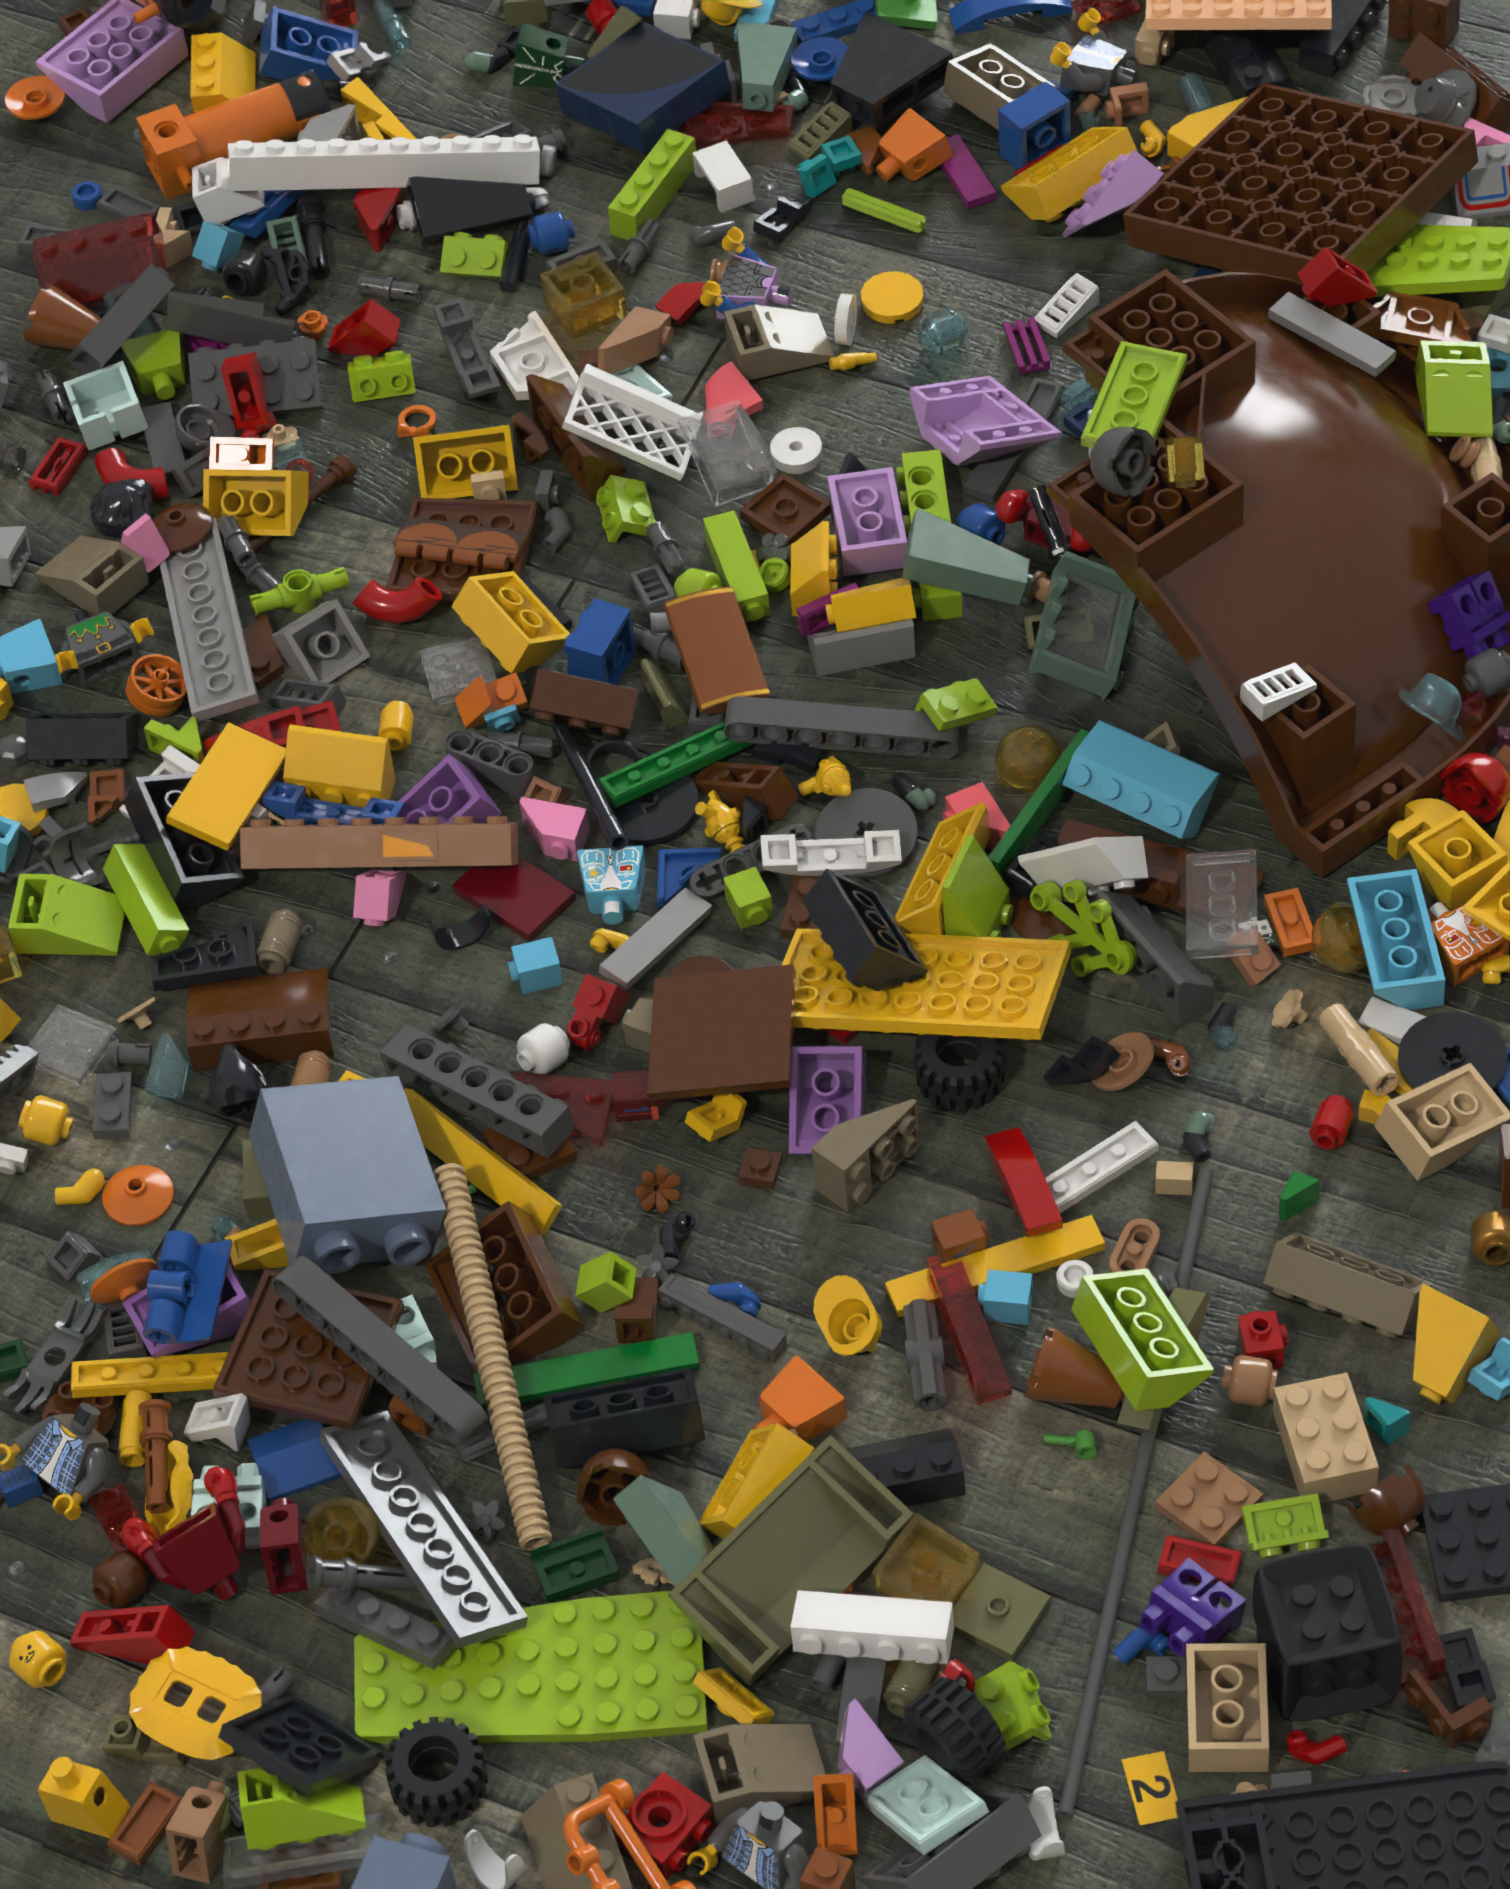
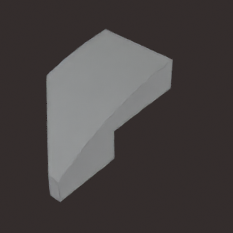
M360 41L355 49L349 48L331 53L326 63L341 80L352 81L361 74L363 67L369 66L376 70L386 64L391 55L385 51L382 54L372 52L366 43Z
M59 772L23 780L34 813L64 803L72 808L76 802L75 796L82 786L86 787L89 783L86 772Z

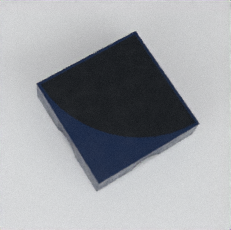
M643 21L555 84L562 114L586 126L604 131L615 140L643 154L656 145L667 129L676 131L686 120L701 113L731 91L725 60Z

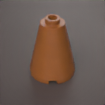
M48 283L46 284L48 290L42 288L39 291L29 311L27 319L32 321L31 330L25 328V341L32 345L73 351L102 318L56 286Z
M1046 1327L1042 1337L1044 1341L1042 1347L1038 1348L1024 1397L1031 1400L1115 1409L1118 1402H1124L1125 1394L1101 1356L1059 1330Z

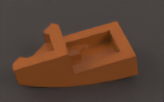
M868 126L843 135V137L850 135L861 152L862 164H859L858 167L867 175L874 172V164L885 160L879 147V141L882 137L874 128Z

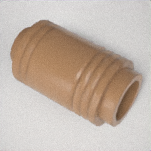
M311 1050L302 1053L298 1058L290 1086L328 1083L333 1069L332 1061L321 1051Z

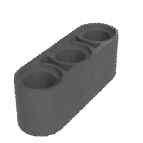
M465 729L454 730L445 738L447 755H452L468 767L480 783L516 797H524L533 776H535L533 759L530 755Z

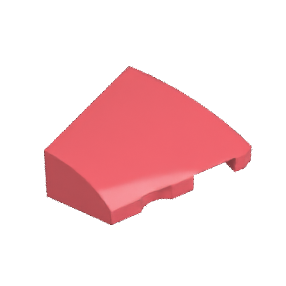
M732 361L719 368L705 385L707 435L710 442L736 431L735 421L763 409V400Z

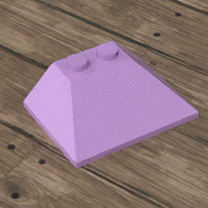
M991 376L910 387L909 390L921 436L933 445L936 450L941 449V453L958 466H968L970 463L986 461L1061 438L1062 432Z

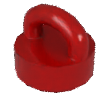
M952 1659L939 1676V1678L947 1677L956 1682H959L962 1677L966 1682L965 1688L973 1693L975 1688L974 1675L966 1669V1665L957 1659Z

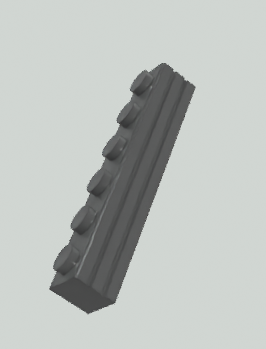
M670 1274L658 1289L659 1301L662 1306L678 1311L685 1319L697 1321L704 1329L716 1331L723 1339L733 1340L744 1350L750 1349L763 1360L769 1359L775 1363L787 1348L786 1334L771 1327L673 1274Z

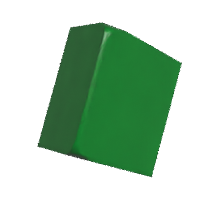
M1297 1171L1291 1174L1279 1197L1280 1220L1286 1221L1318 1201L1320 1181L1317 1178Z

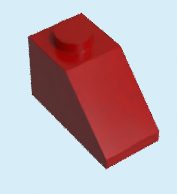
M362 188L361 192L355 195L353 207L357 212L359 226L375 252H381L398 223L396 207L403 204L401 188Z
M1324 247L1297 273L1304 285L1302 287L1303 293L1311 301L1316 302L1318 300L1328 307L1372 298L1378 293L1366 271L1327 247Z
M371 299L334 327L327 350L331 353L377 356L383 350H389L396 344L399 338L397 332L401 319Z
M256 352L225 358L221 367V373L237 430L268 424L264 380Z

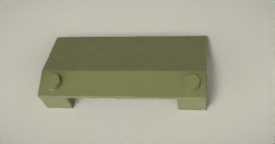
M829 1435L668 1596L717 1655L750 1686L792 1645L790 1627L797 1591L843 1594L910 1527L914 1513L838 1441Z

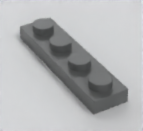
M329 1587L314 1602L316 1614L433 1670L456 1648V1645L444 1628L357 1587H354L349 1592H341L339 1588Z

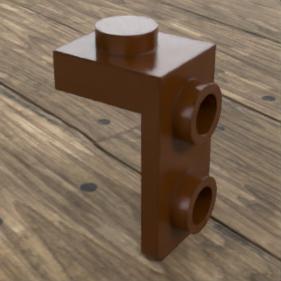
M1415 1668L1408 1672L1405 1693L1409 1702L1415 1709H1421L1424 1712L1433 1734L1438 1739L1443 1738L1451 1749L1469 1739L1471 1741L1478 1740L1489 1731L1492 1724L1493 1707L1484 1696L1450 1714Z

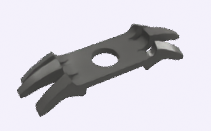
M72 1296L69 1298L64 1313L53 1325V1331L29 1366L26 1369H22L15 1384L2 1394L6 1399L12 1400L27 1391L23 1399L14 1408V1412L21 1414L29 1408L37 1411L44 1407L47 1401L54 1395L57 1386L72 1366V1362H75L89 1342H93L105 1311L98 1308L93 1316L96 1303L89 1301L78 1320L71 1326L78 1301L77 1298ZM59 1350L66 1354L65 1360L60 1365L50 1366L45 1362L46 1356L52 1351Z

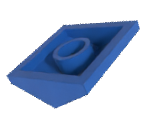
M304 1419L247 1439L253 1459L258 1466L259 1474L262 1475L269 1502L341 1478L339 1470L319 1442L320 1429H324L321 1422Z

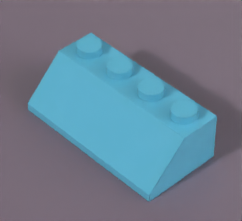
M1099 720L1073 753L1062 785L1180 839L1196 838L1221 773Z
M1417 869L1347 878V886L1374 994L1407 1010L1444 1006L1445 976Z

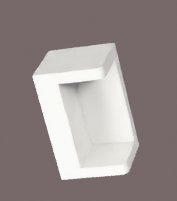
M727 140L693 152L695 174L698 178L707 177L716 191L717 207L721 213L754 201L752 178Z

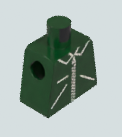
M522 23L516 43L513 85L556 89L555 84L564 78L565 73L570 74L584 64L585 58L568 55L569 39L566 36Z

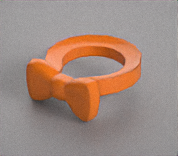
M412 405L405 408L398 416V437L431 435L430 432L437 424L434 410L424 405ZM413 413H424L430 418L425 425L420 427H409L405 422L406 418Z

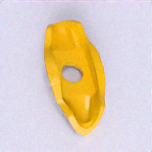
M173 1440L167 1445L169 1449V1511L160 1514L150 1513L149 1510L146 1511L145 1498L146 1519L154 1527V1530L158 1532L159 1536L186 1520L192 1507L193 1473L188 1464L189 1446L178 1440Z

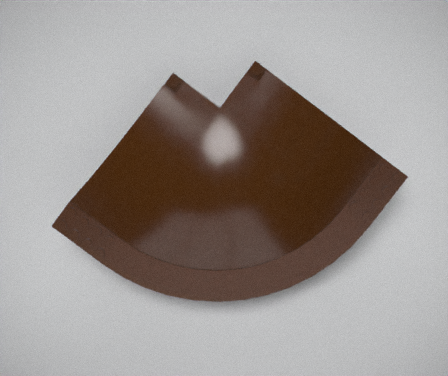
M1165 269L1089 317V328L1063 344V352L1085 369V381L1098 392H1100L1121 341L1187 354L1186 367L1155 441L1157 456L1151 455L1150 466L1155 467L1150 483L1140 495L1135 497L1130 495L1124 497L1109 493L1094 480L1089 458L1046 486V493L1069 512V524L1118 574L1147 609L1188 666L1231 737L1257 789L1274 829L1275 838L1319 877L1323 878L1386 835L1397 821L1404 820L1405 804L1423 798L1436 799L1443 794L1442 788L1445 786L1444 778L1442 780L1440 778L1446 767L1461 755L1472 752L1487 753L1510 724V687L1488 699L1479 696L1476 692L1471 694L1465 687L1462 676L1466 674L1465 663L1468 658L1463 648L1452 651L1448 642L1451 638L1445 633L1443 627L1444 620L1441 614L1433 615L1428 605L1429 601L1447 591V589L1464 578L1490 570L1502 598L1504 611L1508 610L1510 613V442L1500 443L1495 440L1497 453L1501 461L1503 480L1491 472L1474 484L1470 466L1464 469L1459 466V461L1453 462L1449 459L1450 452L1460 437L1427 436L1414 373L1419 347L1380 339L1381 312L1373 306L1381 302L1377 297L1328 307L1318 300L1316 302L1311 301L1302 291L1304 285L1289 278L1260 272H1224L1187 278L1180 281ZM1290 292L1396 350L1395 360L1374 377L1269 319V309L1285 294ZM1505 411L1504 419L1510 423V416ZM1509 621L1508 623H1506V624L1504 625V627H1505V629H1506V631H1507V634H1508V636H1509V638H1510V621ZM1510 642L1497 648V650H1503L1510 656ZM1296 663L1317 684V689L1266 720L1261 721L1240 700L1241 685L1252 678ZM1294 676L1290 677L1297 685L1301 684ZM1284 681L1281 683L1286 689L1290 688ZM1275 687L1272 688L1275 693L1279 692Z

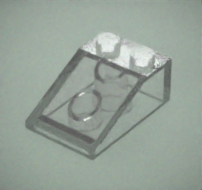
M738 399L678 420L680 429L714 507L762 491L776 479L778 470L768 447Z

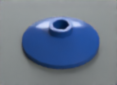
M816 37L806 40L793 51L791 57L792 67L798 75L808 80H832L848 46L844 42L831 37Z

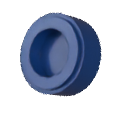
M85 181L77 184L72 189L71 196L76 208L87 211L97 208L96 203L103 197V193L99 184Z

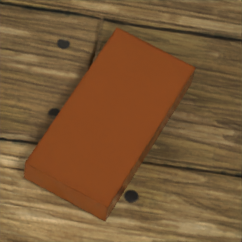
M151 1781L128 1812L113 1838L108 1840V1849L142 1866L165 1834L166 1827L183 1797Z

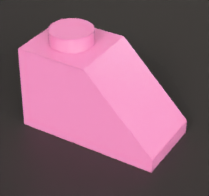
M521 797L519 803L523 825L544 855L558 860L566 859L578 862L577 850L583 849L590 831L587 809Z
M371 869L356 876L353 918L364 919L363 924L383 926L384 921L396 917L407 872Z

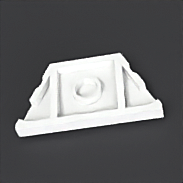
M536 311L528 315V322L520 330L515 327L504 341L499 342L490 351L491 361L516 400H529L526 376L530 374L564 384L570 394H574L573 391L579 376Z

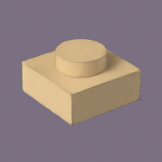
M503 470L471 474L474 499L507 500Z

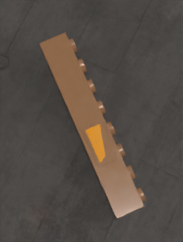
M473 816L453 817V823H440L439 817H419V823L406 824V817L385 818V824H372V818H351V824L338 825V818L317 819V825H305L304 819H284V825L271 826V819L250 820V826L240 827L241 869L518 864L517 822H507V816H486L487 823H473Z

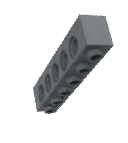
M406 1024L380 1050L387 1075L391 1077L399 1076L402 1083L546 1158H549L575 1130L570 1114L571 1110L564 1101L558 1098L552 1099L541 1093L534 1085H525L514 1079L508 1072L504 1070L498 1071L488 1066L481 1058L471 1057L461 1052L454 1044H446L434 1038L425 1029L419 1030Z

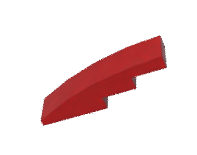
M1016 1127L984 1136L1006 1197L1009 1196L1016 1216L1020 1217L1027 1238L1063 1228L1062 1217L1051 1190L1021 1129Z

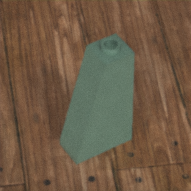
M747 22L737 23V51L743 109L774 111L792 68L791 57L797 47L796 27Z
M916 509L908 534L902 574L903 579L1019 606L1023 593L1029 594L1033 574L1028 573L1030 559L924 510Z
M640 1475L613 1498L616 1505L675 1587L714 1549L682 1492Z

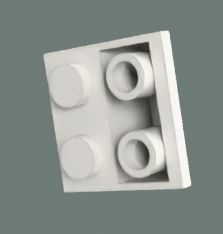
M219 157L192 167V198L204 221L224 225L230 222L232 218L243 214H253L265 206L264 191H230L228 159Z

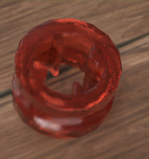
M303 458L292 460L287 465L286 470H296L298 465L304 466L303 471L308 470L310 484L315 475L313 465Z

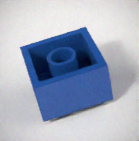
M1046 81L998 109L1000 156L1019 170L1057 146L1070 142V100Z
M593 599L589 608L582 611L578 626L573 634L570 633L564 643V652L567 653L568 675L618 685L636 655L631 609L599 599Z

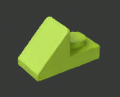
M192 716L179 731L169 724L163 725L153 719L144 727L149 750L161 755L171 745L201 765L204 760V753L196 717Z

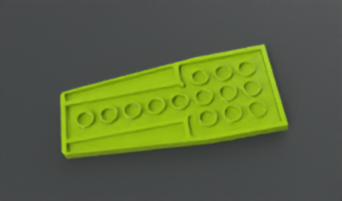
M1414 225L1367 272L1378 292L1374 297H1384L1390 291L1409 295L1504 289L1510 274V227Z
M671 1591L590 1597L523 1607L522 1609L528 1616L525 1628L461 1648L456 1647L435 1670L358 1634L354 1639L356 1735L370 1744H390L393 1739L400 1740L399 1731L404 1727L410 1730L414 1728L412 1722L420 1719L422 1724L428 1723L429 1717H438L439 1722H444L446 1717L454 1719L456 1727L463 1723L468 1727L469 1733L474 1732L479 1743L596 1742L708 1731L706 1694L692 1683L697 1673L704 1671L703 1638L670 1599L668 1594ZM440 1621L431 1622L439 1627L444 1628Z

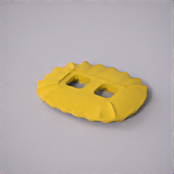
M188 1646L181 1649H167L160 1657L152 1659L146 1671L139 1676L137 1685L130 1693L129 1713L135 1725L160 1744L193 1758L215 1760L234 1752L229 1744L218 1738L222 1724L260 1708L261 1692L253 1677L245 1674L238 1666L228 1663L222 1657H215L206 1651H196ZM176 1682L192 1688V1693L182 1707H176L165 1701L166 1695ZM209 1698L216 1699L226 1705L215 1723L207 1722L198 1717L199 1711Z

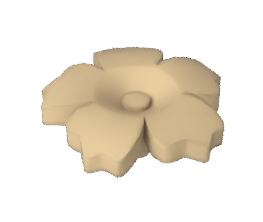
M645 1558V1560H641L633 1565V1574H641L640 1578L644 1580L645 1584L658 1586L659 1580L662 1583L672 1584L655 1558Z

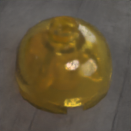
M1035 725L1018 726L1008 731L998 743L996 750L995 770L997 778L1009 789L1013 786L1021 788V793H1034L1062 755L1058 740L1048 730Z
M1338 901L1324 910L1316 919L1311 931L1314 956L1321 965L1327 966L1333 971L1344 974L1356 973L1366 968L1367 963L1355 915L1350 911L1352 905L1347 902Z
M350 1497L327 1499L317 1504L305 1519L304 1525L307 1524L305 1529L306 1537H303V1546L309 1559L312 1555H319L323 1560L341 1561L344 1557H349L356 1564L367 1565L378 1552L381 1541L379 1525L374 1512L362 1501Z

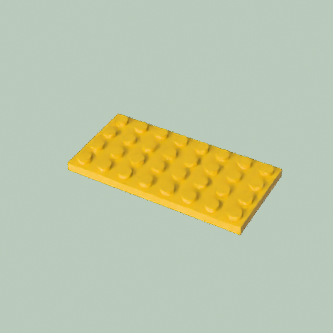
M797 928L782 965L793 964L796 970L794 1027L817 1030L837 1029L883 1033H915L918 1035H951L954 1037L974 1036L1041 1040L1071 954V945L1068 940L905 933L928 969V972L923 977L884 990L875 991L866 986L862 988L856 987L847 980L845 969L833 958L834 952L830 945L821 938L822 932L820 929Z

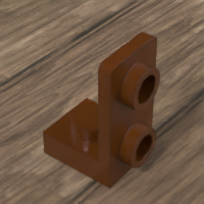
M636 1277L633 1298L620 1304V1306H615L614 1319L618 1343H637L656 1339L659 1287L656 1277Z

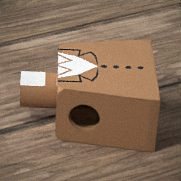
M211 1781L207 1789L190 1787L166 1827L173 1875L210 1884L232 1826L228 1805L231 1790L226 1784L219 1781Z

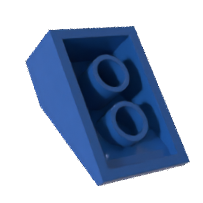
M272 7L261 30L259 74L281 80L312 69L317 74L319 80L340 79L326 61L331 53L349 48L355 49L358 45V31Z

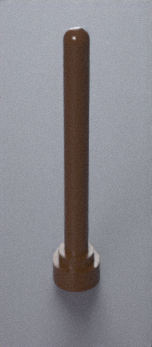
M339 454L329 463L330 467L327 469V474L308 489L307 508L335 483H346L357 474V470L349 458ZM255 535L249 540V544L255 553L274 536Z

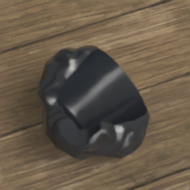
M138 478L109 482L92 498L89 508L91 510L92 523L106 536L122 539V533L145 513L153 521L155 516L154 501L152 499L153 488L146 481Z

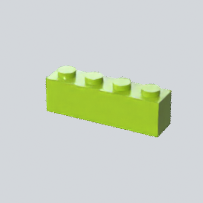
M670 129L666 130L609 205L608 215L611 235L629 240V238L636 236L647 219L656 221L694 170L693 152H696L695 137Z

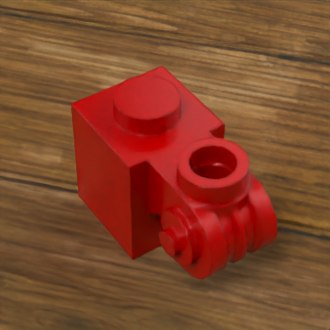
M586 973L572 1004L577 1009L567 1026L566 1035L570 1044L581 1047L588 1052L592 1051L601 1041L600 1025L604 1021L615 1026L617 1025L630 993Z

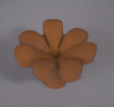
M661 1165L655 1168L654 1174L650 1171H645L641 1174L643 1184L635 1188L636 1196L641 1198V1207L649 1211L655 1204L659 1213L666 1212L669 1209L667 1200L674 1202L679 1199L680 1192L673 1187L680 1185V1177L676 1174L668 1175V1168Z

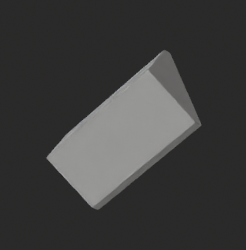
M912 619L837 632L836 629L807 635L817 676L916 657Z

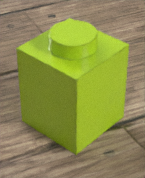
M756 866L723 878L726 901L741 929L752 925H759L773 918L771 895Z
M610 1251L580 1265L575 1296L601 1313L610 1310L633 1298L637 1268Z

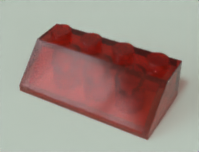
M152 211L33 239V262L40 289L48 290L46 284L49 283L79 303L126 292L151 263L155 267L159 266L166 271L164 235Z

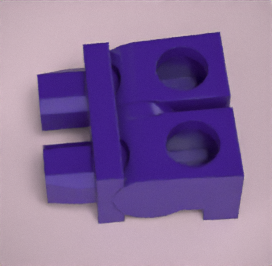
M1490 570L1464 578L1428 602L1433 615L1440 613L1444 620L1443 627L1445 633L1451 638L1448 642L1452 651L1463 648L1468 660L1488 648L1497 649L1510 642L1504 627L1510 621V613L1508 610L1504 611L1502 598Z
M1188 1558L1161 1585H1158L1151 1591L1149 1605L1141 1615L1140 1627L1150 1635H1156L1164 1628L1170 1633L1168 1639L1170 1649L1180 1657L1186 1655V1644H1213L1221 1638L1225 1631L1231 1633L1239 1627L1247 1600L1221 1581L1214 1585L1215 1577ZM1190 1574L1196 1576L1200 1580V1584L1198 1586H1195L1189 1581ZM1220 1597L1226 1598L1231 1606L1227 1609L1219 1603Z

